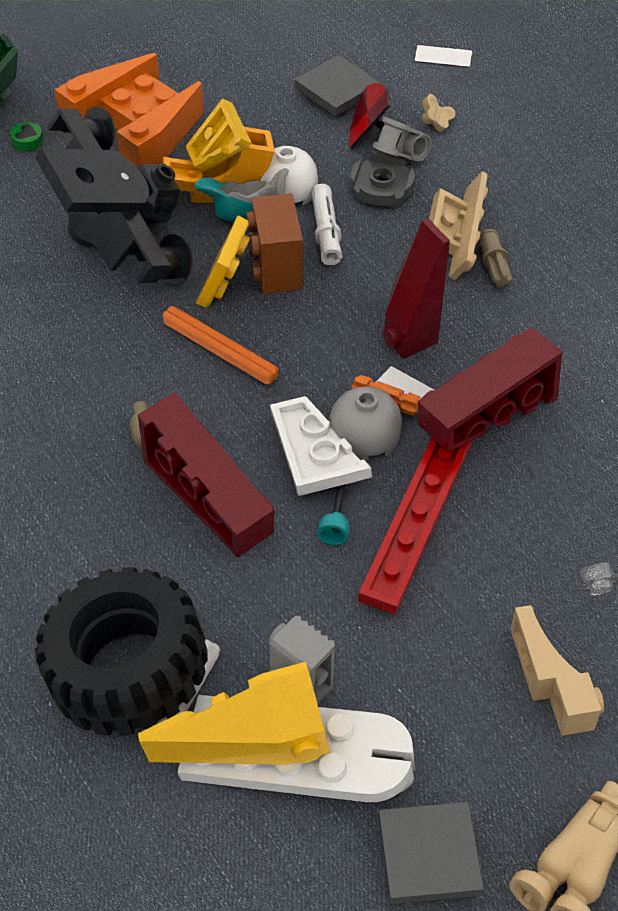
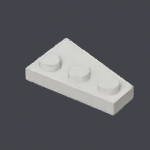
M306 396L270 405L272 418L298 496L372 478L371 467L364 459L360 460L352 452V446L344 438L340 439L330 427V422Z

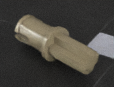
M486 229L480 233L478 240L483 252L482 263L488 268L492 282L496 284V287L503 288L512 281L507 264L509 256L507 251L501 246L498 232L494 229Z

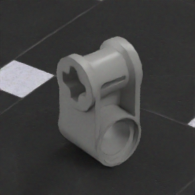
M385 116L383 117L384 126L378 142L373 143V148L414 161H422L428 156L431 149V138L429 135L410 128L409 125Z

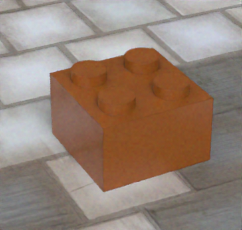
M293 194L252 197V211L246 212V220L249 223L247 227L248 233L253 232L247 244L249 257H255L256 259L251 261L253 280H260L262 294L302 290L303 239Z

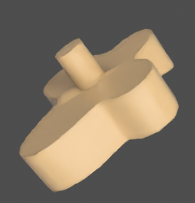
M429 94L422 100L425 112L422 115V120L426 124H433L438 132L445 130L449 126L448 122L455 117V110L452 107L441 108L433 94Z

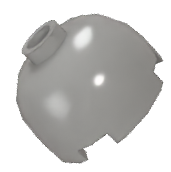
M370 386L355 387L346 391L333 404L328 420L330 427L340 439L344 438L352 446V452L360 460L368 461L369 456L379 455L384 452L385 456H387L398 446L402 435V418L399 406L388 393Z

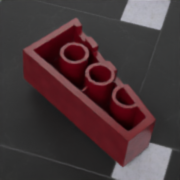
M530 327L520 335H514L506 344L492 353L485 354L476 364L465 371L456 373L450 381L438 389L427 392L418 401V425L447 452H450L483 436L488 426L492 424L500 428L508 424L511 416L519 411L527 415L535 411L537 408L536 403L542 400L548 404L558 400L563 352L533 327Z
M176 392L138 414L144 463L237 557L274 533L275 510L272 503L267 497L257 491Z

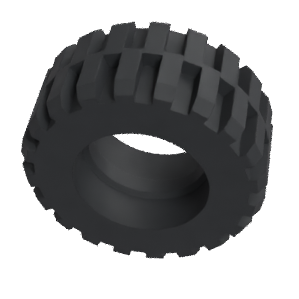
M122 567L121 572L113 573L112 569L100 571V576L89 579L87 576L78 581V587L72 591L69 589L65 590L58 597V605H51L43 619L46 624L40 625L36 636L38 643L35 648L36 662L60 712L66 718L72 719L74 725L83 730H90L93 727L95 734L110 736L112 731H118L120 736L135 734L134 729L144 727L146 730L156 725L157 721L164 717L169 719L180 712L178 706L182 702L188 704L196 694L194 685L199 686L202 683L206 673L204 665L208 661L205 637L196 610L187 592L180 589L178 583L170 577L163 576L161 578L159 572L144 569L141 573L134 567ZM130 634H147L155 637L150 647L131 662L109 668L90 665L97 652L114 639Z

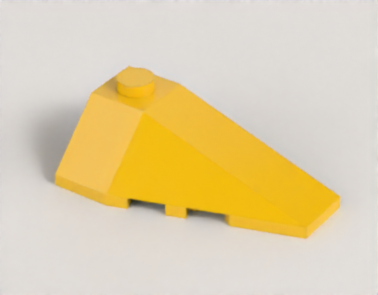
M302 662L262 673L248 680L249 689L230 698L229 695L223 692L212 697V705L199 713L183 711L138 733L139 742L149 762L288 765L295 762L309 763L318 759L320 755L331 753L307 663Z

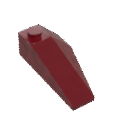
M429 218L421 222L398 270L385 314L384 340L403 359L437 344L439 339L450 240Z

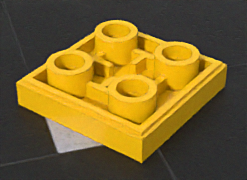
M237 216L216 256L196 304L207 308L214 297L219 300L222 298L229 283L224 278L232 279L240 263L239 258L235 255L242 256L250 237L245 235L249 225L248 220Z

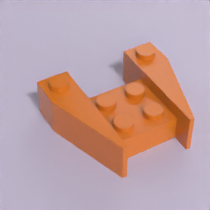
M155 53L79 75L55 89L58 109H78L84 118L89 109L93 107L104 108L111 115L115 128L118 129L119 153L135 166L141 164H161L163 157H168L204 113L202 83L198 81L180 93L174 91L159 81L158 60Z

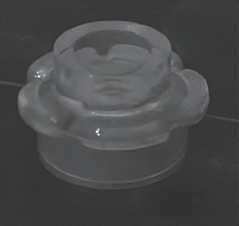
M610 563L595 564L580 571L582 580L580 587L582 590H589L592 596L612 591L614 589L612 583L618 580V574L613 573Z

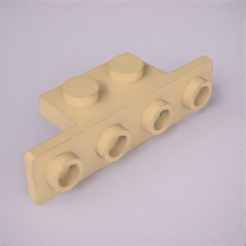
M483 171L466 188L463 200L441 188L433 198L429 219L450 240L449 254L453 255L449 278L456 280L463 271L468 272L476 260L474 249L480 237L478 226L484 215V209H482L483 200L488 193V188L486 187L488 174Z

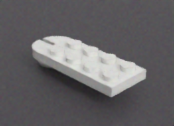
M198 695L194 713H199L212 705L211 698L214 696ZM318 707L331 753L320 755L318 759L309 763L295 762L288 765L180 763L178 775L182 781L361 802H380L405 791L413 783V770H415L414 749L410 733L394 717L381 713Z

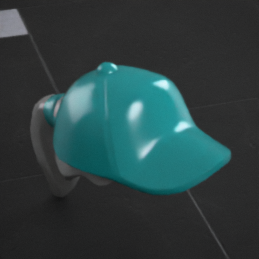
M283 168L279 170L270 183L255 180L243 184L233 181H227L223 184L212 178H201L195 183L194 188L214 199L217 217L234 223L237 216L246 219V212L252 211V197L285 194V179L289 169Z

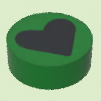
M24 122L17 124L10 132L12 144L18 150H35L43 143L41 127L35 123Z

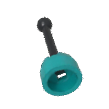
M346 484L338 486L333 513L324 514L318 525L317 536L320 541L327 545L339 546L348 540L349 521L341 513Z

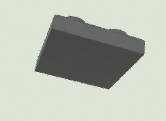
M337 55L296 78L295 88L329 113L337 116L358 104L367 85L380 82L342 56Z
M469 802L379 810L378 819L390 904L483 895L484 887Z

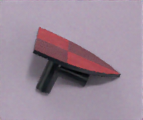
M373 83L367 85L358 102L350 127L349 144L351 149L355 147L373 125L381 130L384 126L382 119L384 116L386 117V111L390 108V96L388 89L383 84Z

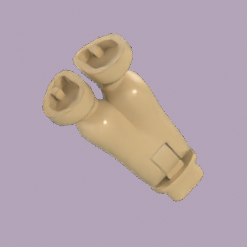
M607 781L601 792L595 791L592 793L564 830L543 851L537 862L538 873L526 869L515 873L509 883L510 890L527 910L546 911L557 889L567 883V890L555 901L550 911H591L587 905L600 897L612 863L618 853V784Z

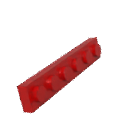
M431 437L359 591L358 602L394 615L397 614L473 441L447 452Z

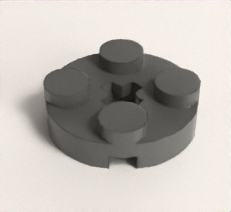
M391 154L370 155V160L361 163L360 159L351 169L350 186L354 192L353 197L359 203L387 206L393 209L400 208L404 204V200L413 192L414 170L412 167L410 170L405 166L406 161ZM381 178L387 179L386 181H380Z

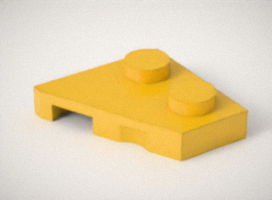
M222 98L185 147L194 167L206 171L249 147L251 140L233 103Z

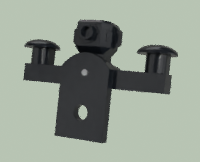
M93 107L86 112L84 118L78 109L59 108L47 128L49 131L71 133L73 139L66 149L41 148L35 158L64 209L68 212L70 222L68 232L71 238L85 247L96 245L110 271H115L127 255H135L139 262L147 261V267L136 279L139 284L157 283L158 280H164L167 284L174 286L182 284L189 277L193 266V255L189 244L181 236L169 234L158 245L147 226L168 223L171 219L172 211L177 205L180 189L175 183V172L166 164H141L135 166L120 153L110 150L115 140V125L111 115L104 108Z

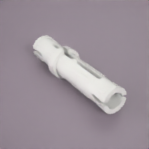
M317 184L313 187L314 191L311 190L317 224L315 239L320 245L321 261L326 265H336L343 257L339 244L342 236L335 220L332 191L330 186L326 184Z

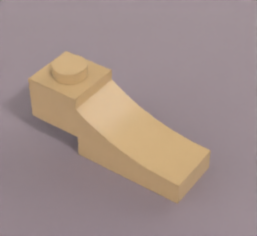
M531 605L516 607L510 630L532 700L550 699L561 736L594 731L600 713L604 712V700L600 689L593 687L589 672L579 673L557 652L543 632Z

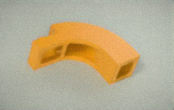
M244 127L251 140L250 146L206 171L195 168L192 161L163 157L161 164H166L175 172V183L180 191L190 192L191 202L211 203L214 202V199L195 189V183L201 178H212L223 184L227 181L243 184L260 180L267 171L275 153L271 132Z

